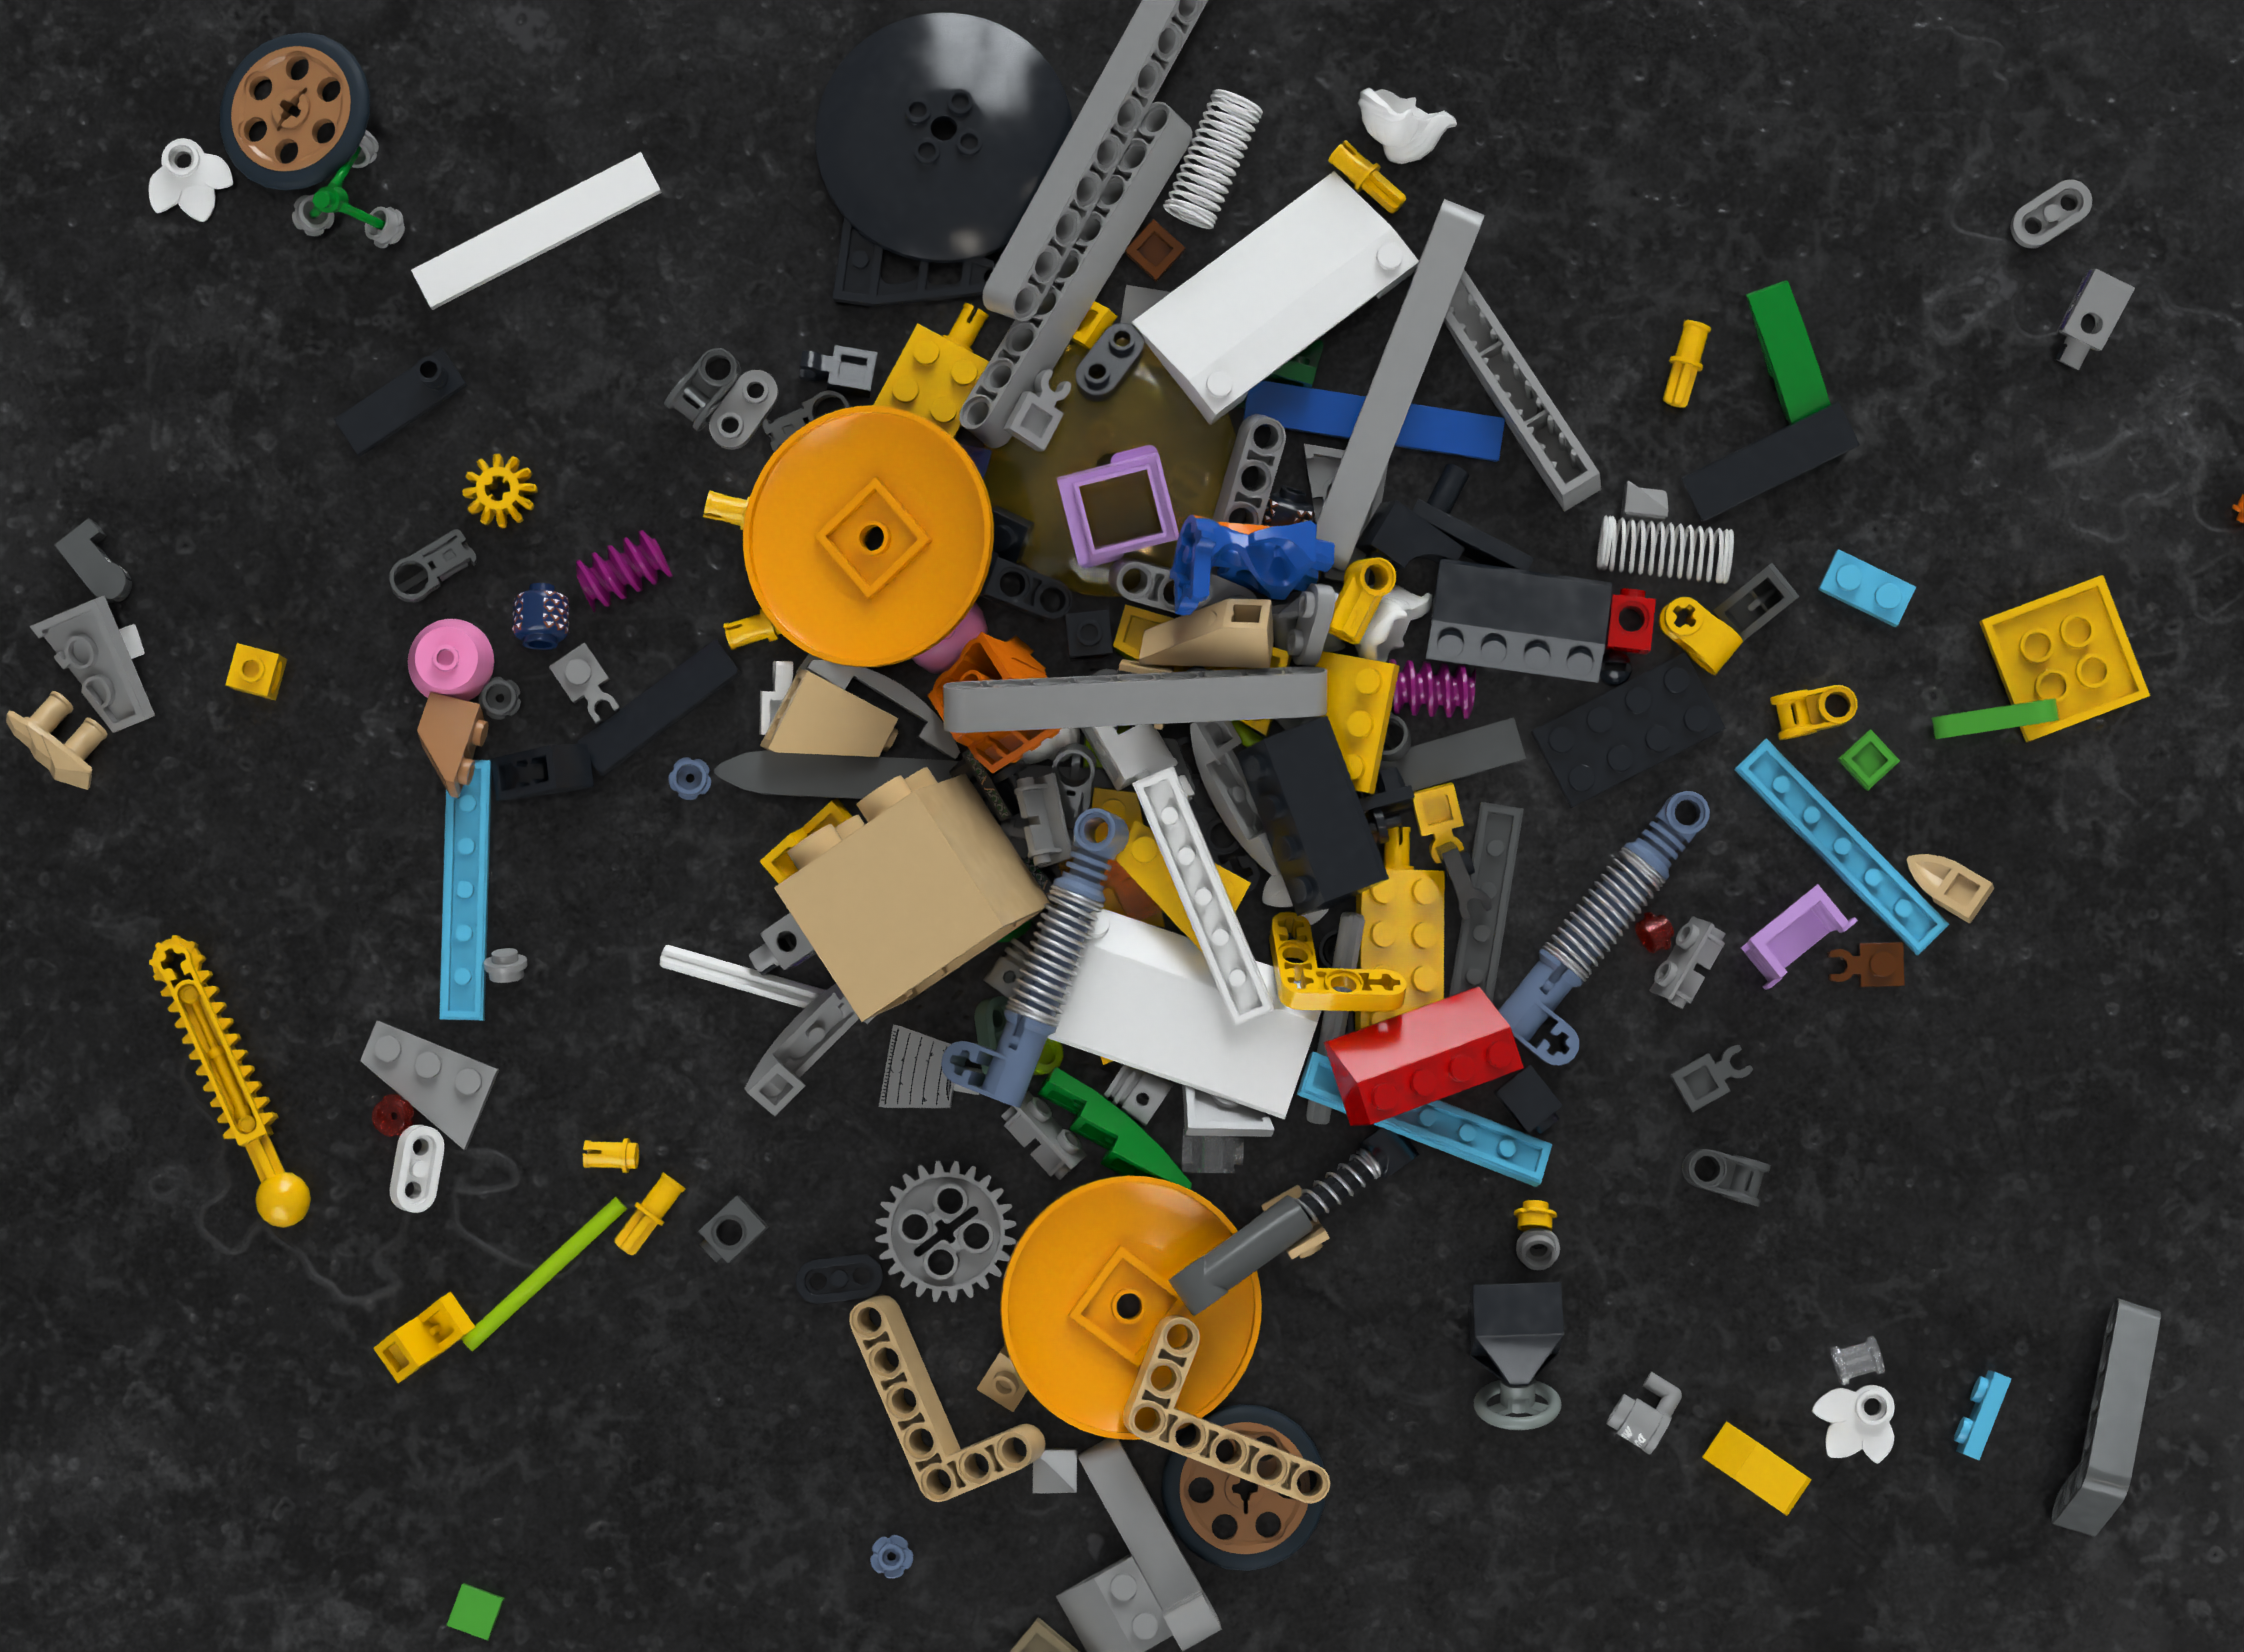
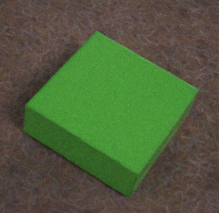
M1871 729L1837 759L1866 791L1900 762Z
M463 1583L447 1626L488 1641L505 1598Z

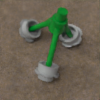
M366 130L355 154L338 170L328 186L320 188L314 195H303L296 200L292 221L297 229H303L305 234L309 236L322 235L324 229H329L332 226L334 213L342 212L365 222L366 236L374 240L375 246L379 248H386L388 244L397 243L401 239L405 226L403 215L399 210H394L392 207H377L368 214L349 204L348 194L342 188V183L351 167L363 168L377 158L376 152L379 150V145L370 132Z

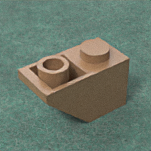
M430 692L417 732L425 753L449 795L459 798L463 785H469L472 781L475 771V760H472L476 746H483L489 724L484 719L480 704Z

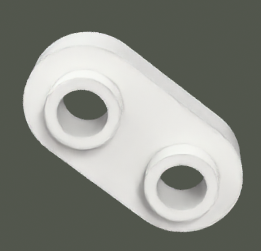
M413 1125L405 1129L399 1137L390 1183V1197L394 1205L401 1210L412 1213L423 1212L433 1204L436 1198L444 1155V1140L441 1134L432 1127ZM417 1139H420L422 1147L415 1154L413 1144ZM412 1182L414 1191L412 1195L407 1197L405 1188L408 1183Z

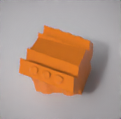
M981 632L975 639L970 640L964 646L960 658L954 665L937 678L933 690L928 694V697L944 722L943 685L946 683L1048 677L1045 672L1046 668L1030 655L1034 650L1018 636L1015 635L1004 642ZM1060 729L950 733L956 742L967 746L974 758L994 774L1010 762L1015 763L1021 759L1028 750L1033 751L1038 748L1046 738L1051 739L1059 734Z

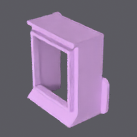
M1145 445L1118 452L1112 456L1111 464L1057 477L1079 566L1089 568L1121 559L1124 553L1178 540L1179 532L1158 451L1154 446ZM1147 469L1162 531L1094 548L1079 486Z
M1817 884L1751 937L1750 941L1743 945L1741 949L1768 981L1762 986L1767 990L1788 973L1785 969L1788 965L1829 932L1838 930L1839 933L1845 932L1858 920L1855 917L1847 920Z

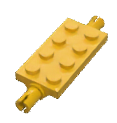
M965 302L948 336L943 335V337L917 323L873 405L897 408L921 416L938 425L955 439L962 427L959 420L960 410L989 363L988 360L974 354L971 349L973 342L989 315L978 308L971 323H969L975 312V306ZM871 528L867 532L865 542H867L868 536L873 528Z
M1411 827L1387 829L1389 842L1384 843V866L1389 879L1356 896V913L1363 915L1365 920L1356 969H1386L1400 973L1407 982L1404 1004L1400 1009L1389 1012L1355 1011V1031L1444 999L1445 871L1414 870V866H1410Z

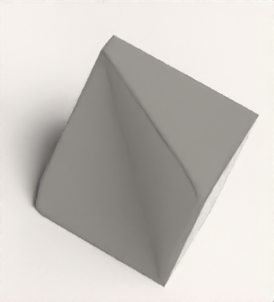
M1627 481L1623 490L1621 517L1625 520L1633 518L1634 521L1643 519L1644 522H1650L1651 520L1654 523L1664 522L1668 517L1666 491L1639 488L1632 482Z
M1045 1448L1042 1456L1033 1462V1493H1077V1448Z

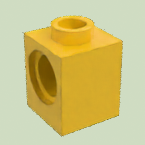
M237 643L225 685L234 690L276 701L287 659L273 652Z

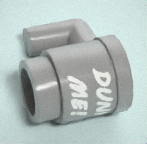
M1653 1372L1648 1375L1643 1387L1661 1397L1656 1409L1638 1398L1634 1400L1623 1394L1606 1423L1617 1430L1616 1434L1638 1446L1649 1455L1664 1435L1671 1421V1416L1682 1398L1681 1390Z

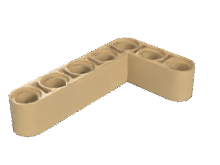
M881 1294L854 1306L849 1319L852 1332L918 1486L926 1498L934 1502L949 1500L1021 1470L1042 1456L1046 1445L1044 1435L1040 1429L1031 1424L1015 1426L960 1449L896 1300ZM870 1308L876 1309L881 1315L880 1327L874 1325L870 1320ZM888 1348L894 1350L898 1355V1367H894L887 1360L886 1353ZM905 1388L911 1390L915 1395V1407H911L905 1401L903 1395ZM922 1429H926L931 1433L934 1441L932 1448L925 1445L922 1441ZM1015 1437L1021 1439L1026 1445V1457L1019 1455L1015 1451L1013 1445ZM977 1453L987 1459L989 1465L988 1472H983L977 1466L975 1460ZM939 1469L944 1470L950 1476V1488L945 1487L939 1481Z
M1170 1315L1163 1318L1154 1331L1124 1408L1123 1421L1128 1431L1142 1440L1301 1502L1312 1504L1325 1498L1329 1492L1330 1479L1325 1469L1319 1465L1174 1408L1199 1346L1200 1334L1195 1323L1183 1316ZM1183 1324L1187 1329V1340L1181 1347L1173 1348L1167 1341V1333L1174 1325ZM1158 1366H1168L1172 1374L1170 1383L1165 1388H1154L1151 1383L1152 1372ZM1152 1407L1156 1415L1153 1426L1146 1430H1139L1135 1425L1136 1413L1141 1408ZM1184 1423H1193L1196 1429L1195 1439L1189 1445H1179L1175 1438L1176 1430ZM1224 1439H1233L1236 1443V1454L1229 1461H1219L1216 1455L1218 1444ZM1264 1455H1274L1277 1462L1276 1470L1268 1477H1260L1257 1473L1259 1459ZM1308 1470L1314 1471L1317 1477L1316 1486L1310 1492L1301 1493L1297 1486L1300 1474Z

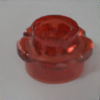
M1646 912L1644 914L1645 917L1635 924V931L1640 942L1650 953H1655L1663 948L1665 950L1670 949V938L1674 936L1671 923L1662 914L1656 916L1653 912Z
M397 1094L385 1096L383 1101L377 1103L373 1109V1124L385 1136L393 1137L395 1134L400 1136L405 1129L412 1126L411 1118L414 1117L413 1107L409 1101L402 1100ZM392 1112H396V1113H397V1119H396V1120L392 1119V1117H391Z

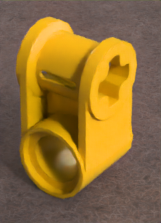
M1680 597L1663 607L1659 614V625L1662 632L1680 646L1695 663L1713 675L1720 671L1743 643L1742 638L1725 622L1713 616L1696 600L1690 597ZM1684 609L1688 613L1685 620L1689 625L1684 624L1681 627H1677L1674 624L1677 619L1674 612L1678 613Z
M1833 685L1809 691H1794L1770 698L1771 704L1776 705L1781 732L1778 733L1779 740L1797 738L1816 733L1819 730L1839 727L1846 724L1855 715L1858 708L1854 692L1843 685ZM1840 695L1846 700L1848 710L1845 716L1833 717L1826 711L1825 701L1828 696ZM1791 706L1793 707V710H1794V715H1795L1796 724L1794 723V718H1793V713H1792Z

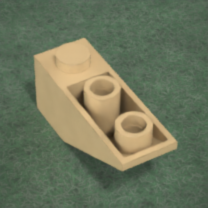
M1228 598L1196 610L1191 615H1184L1144 630L1139 664L1270 668L1274 643L1272 602L1269 599Z

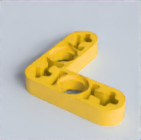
M1281 912L1273 917L1269 943L1278 997L1285 1006L1297 1010L1375 1012L1395 1011L1402 1007L1407 982L1400 973L1386 969L1318 968L1311 926L1308 919L1304 916H1297L1295 912ZM1288 933H1291L1295 940H1288ZM1285 958H1298L1304 962L1292 963L1285 960ZM1294 981H1301V989L1297 988V985L1294 983ZM1345 987L1352 990V992H1339L1333 988Z

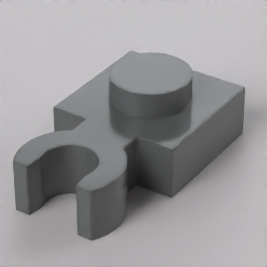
M1740 1045L1731 1046L1724 1050L1720 1061L1714 1063L1710 1054L1707 1053L1670 1074L1691 1113L1730 1092L1725 1079L1729 1077L1735 1079L1743 1078L1752 1072L1753 1068L1751 1065L1745 1066L1741 1070H1736L1730 1064L1732 1055L1742 1050Z

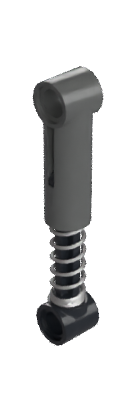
M1381 1127L1359 1143L1360 1151L1352 1154L1347 1164L1339 1163L1337 1171L1334 1173L1327 1172L1323 1181H1314L1312 1189H1302L1301 1196L1298 1199L1288 1195L1282 1198L1210 1252L1168 1280L1191 1314L1193 1316L1197 1315L1228 1293V1290L1312 1232L1311 1221L1317 1222V1217L1323 1212L1329 1213V1208L1336 1203L1341 1205V1199L1348 1194L1353 1196V1191L1360 1186L1366 1187L1365 1182L1369 1179L1373 1180L1378 1177L1386 1179L1420 1155L1410 1140L1405 1136Z

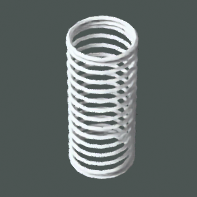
M1221 89L1212 91L1210 96L1212 102L1207 103L1209 111L1203 112L1204 120L1199 121L1201 128L1195 130L1197 137L1191 140L1194 146L1188 147L1190 155L1184 156L1186 164L1180 165L1182 172L1176 174L1178 181L1172 184L1175 190L1169 191L1171 199L1165 200V204H1163L1164 209L1174 217L1205 229L1214 228L1215 220H1217V216L1206 209L1219 212L1221 211L1220 206L1212 201L1218 203L1225 202L1224 197L1215 192L1228 194V189L1221 184H1233L1232 180L1223 174L1236 176V172L1228 166L1240 167L1239 162L1232 157L1242 159L1244 155L1237 149H1248L1247 145L1240 140L1251 141L1252 139L1244 131L1255 132L1254 126L1248 122L1259 123V119L1263 114L1262 109L1252 101ZM1229 101H1232V102H1234V103H1236V104H1239V105H1241V106H1243V107H1245V108H1242V107H1240V106H1237V105H1235V104H1233V103H1231V102H1229ZM1211 105L1218 106L1220 109L1224 110L1229 114L1214 111L1211 108ZM1207 114L1214 115L1225 123L1211 120ZM1203 123H1209L1222 132L1207 129ZM1199 132H1206L1219 141L1205 138ZM1195 141H1202L1213 149L1199 146ZM1192 150H1199L1212 159L1196 155ZM1188 158L1195 159L1211 169L1192 164ZM1184 167L1192 168L1205 177L1189 173ZM1180 176L1188 177L1202 186L1185 182ZM1176 185L1185 186L1201 196L1182 191ZM1173 194H1179L1195 204L1178 200Z
M1605 515L1603 517L1597 555V568L1599 571L1607 569L1609 557V570L1611 572L1614 570L1616 546L1622 524L1620 573L1624 569L1625 551L1630 527H1632V540L1628 572L1631 574L1634 569L1635 550L1641 527V553L1638 573L1639 575L1643 573L1645 549L1651 527L1649 576L1653 573L1655 548L1661 528V548L1658 564L1659 577L1663 573L1664 554L1669 530L1671 532V544L1667 576L1668 578L1672 577L1674 552L1680 531V555L1677 578L1680 579L1682 577L1684 551L1690 531V554L1687 567L1688 581L1692 577L1694 550L1698 534H1700V552L1696 580H1701L1704 550L1709 534L1710 547L1706 581L1710 582L1714 549L1719 534L1716 583L1721 584L1723 582V584H1726L1728 582L1734 548V532L1732 529H1725L1722 532L1721 528H1718L1713 535L1711 527H1708L1704 533L1703 528L1699 526L1694 532L1690 524L1684 532V527L1681 523L1674 530L1672 522L1665 529L1662 521L1657 524L1655 529V524L1652 520L1648 522L1645 528L1643 519L1636 526L1633 518L1628 521L1626 526V521L1623 517L1618 520L1616 526L1614 516L1610 515L1608 517Z

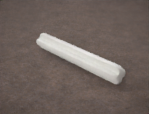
M671 945L664 947L660 957V966L801 1008H806L826 991L768 973L761 975L758 970Z

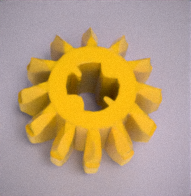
M500 454L493 455V467L491 468L483 459H479L477 465L483 473L478 476L473 472H467L465 476L471 483L476 484V487L463 489V496L469 499L477 498L470 503L467 509L471 514H476L483 510L480 521L484 525H489L495 514L500 528L507 527L508 514H511L512 518L517 523L523 521V517L517 509L522 506L527 510H533L535 506L529 499L524 498V495H531L538 491L535 484L524 483L530 479L533 473L528 467L517 472L520 461L514 456L508 460L505 468ZM502 481L507 488H510V492L503 493L502 500L498 501L493 494H490V490L497 489L498 482Z

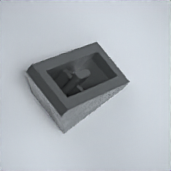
M1771 563L1713 611L1721 621L1729 625L1745 641L1794 602L1799 595L1775 565Z

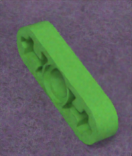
M2056 698L1932 717L1935 739L2056 721L2059 720Z

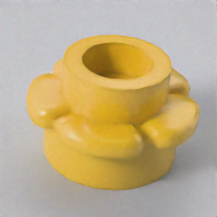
M1541 1200L1524 1201L1522 1208L1514 1211V1215L1518 1218L1517 1229L1523 1232L1532 1228H1545L1552 1231L1553 1218H1557V1213L1549 1209V1203Z

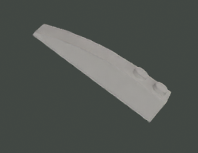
M1464 269L1444 318V323L1497 410L1505 418V422L1565 512L1601 490L1600 472Z

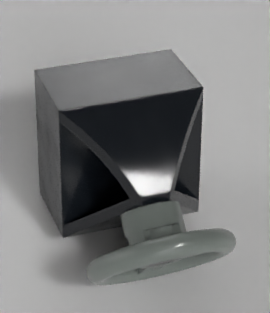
M1561 1282L1473 1285L1468 1305L1470 1356L1474 1361L1500 1379L1485 1385L1478 1391L1474 1399L1476 1413L1488 1424L1508 1430L1535 1429L1552 1422L1561 1410L1560 1396L1552 1387L1536 1381L1535 1378L1558 1356L1564 1336ZM1500 1393V1403L1488 1407L1487 1401L1492 1396ZM1535 1394L1546 1399L1548 1405L1535 1402ZM1510 1413H1515V1414L1529 1413V1414H1532L1533 1416H1527V1417H1510V1416H1505V1415L1510 1414Z

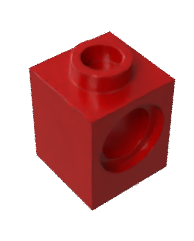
M1622 588L1620 589V595L1612 594L1604 650L1647 655L1651 651L1656 599L1645 598L1646 591L1639 589ZM1626 609L1637 612L1641 618L1640 629L1632 632L1623 629L1619 623L1620 612Z

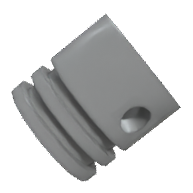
M1015 938L1011 940L1012 948H1005L1006 956L1000 955L983 979V981L1007 998L1017 995L1012 988L1020 987L1016 978H1023L1024 975L1020 973L1019 969H1026L1027 965L1023 963V960L1031 958L1026 952L1031 949Z
M1123 1065L1103 1097L1106 1099L1112 1098L1113 1105L1116 1106L1119 1103L1122 1105L1120 1110L1146 1126L1174 1084L1168 1079ZM1142 1093H1146L1149 1098H1145Z

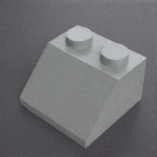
M1132 1554L1125 1556L1056 1595L1086 1652H1145L1173 1636L1163 1617V1610Z

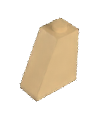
M799 669L760 747L778 753L879 757L882 751L887 752L893 745L898 734V729L894 727L899 718L810 671Z

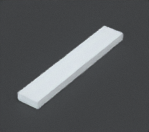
M640 152L415 267L411 271L430 308L434 310L662 192Z
M1174 766L1133 782V787L1234 1027L1274 1011L1275 1007Z

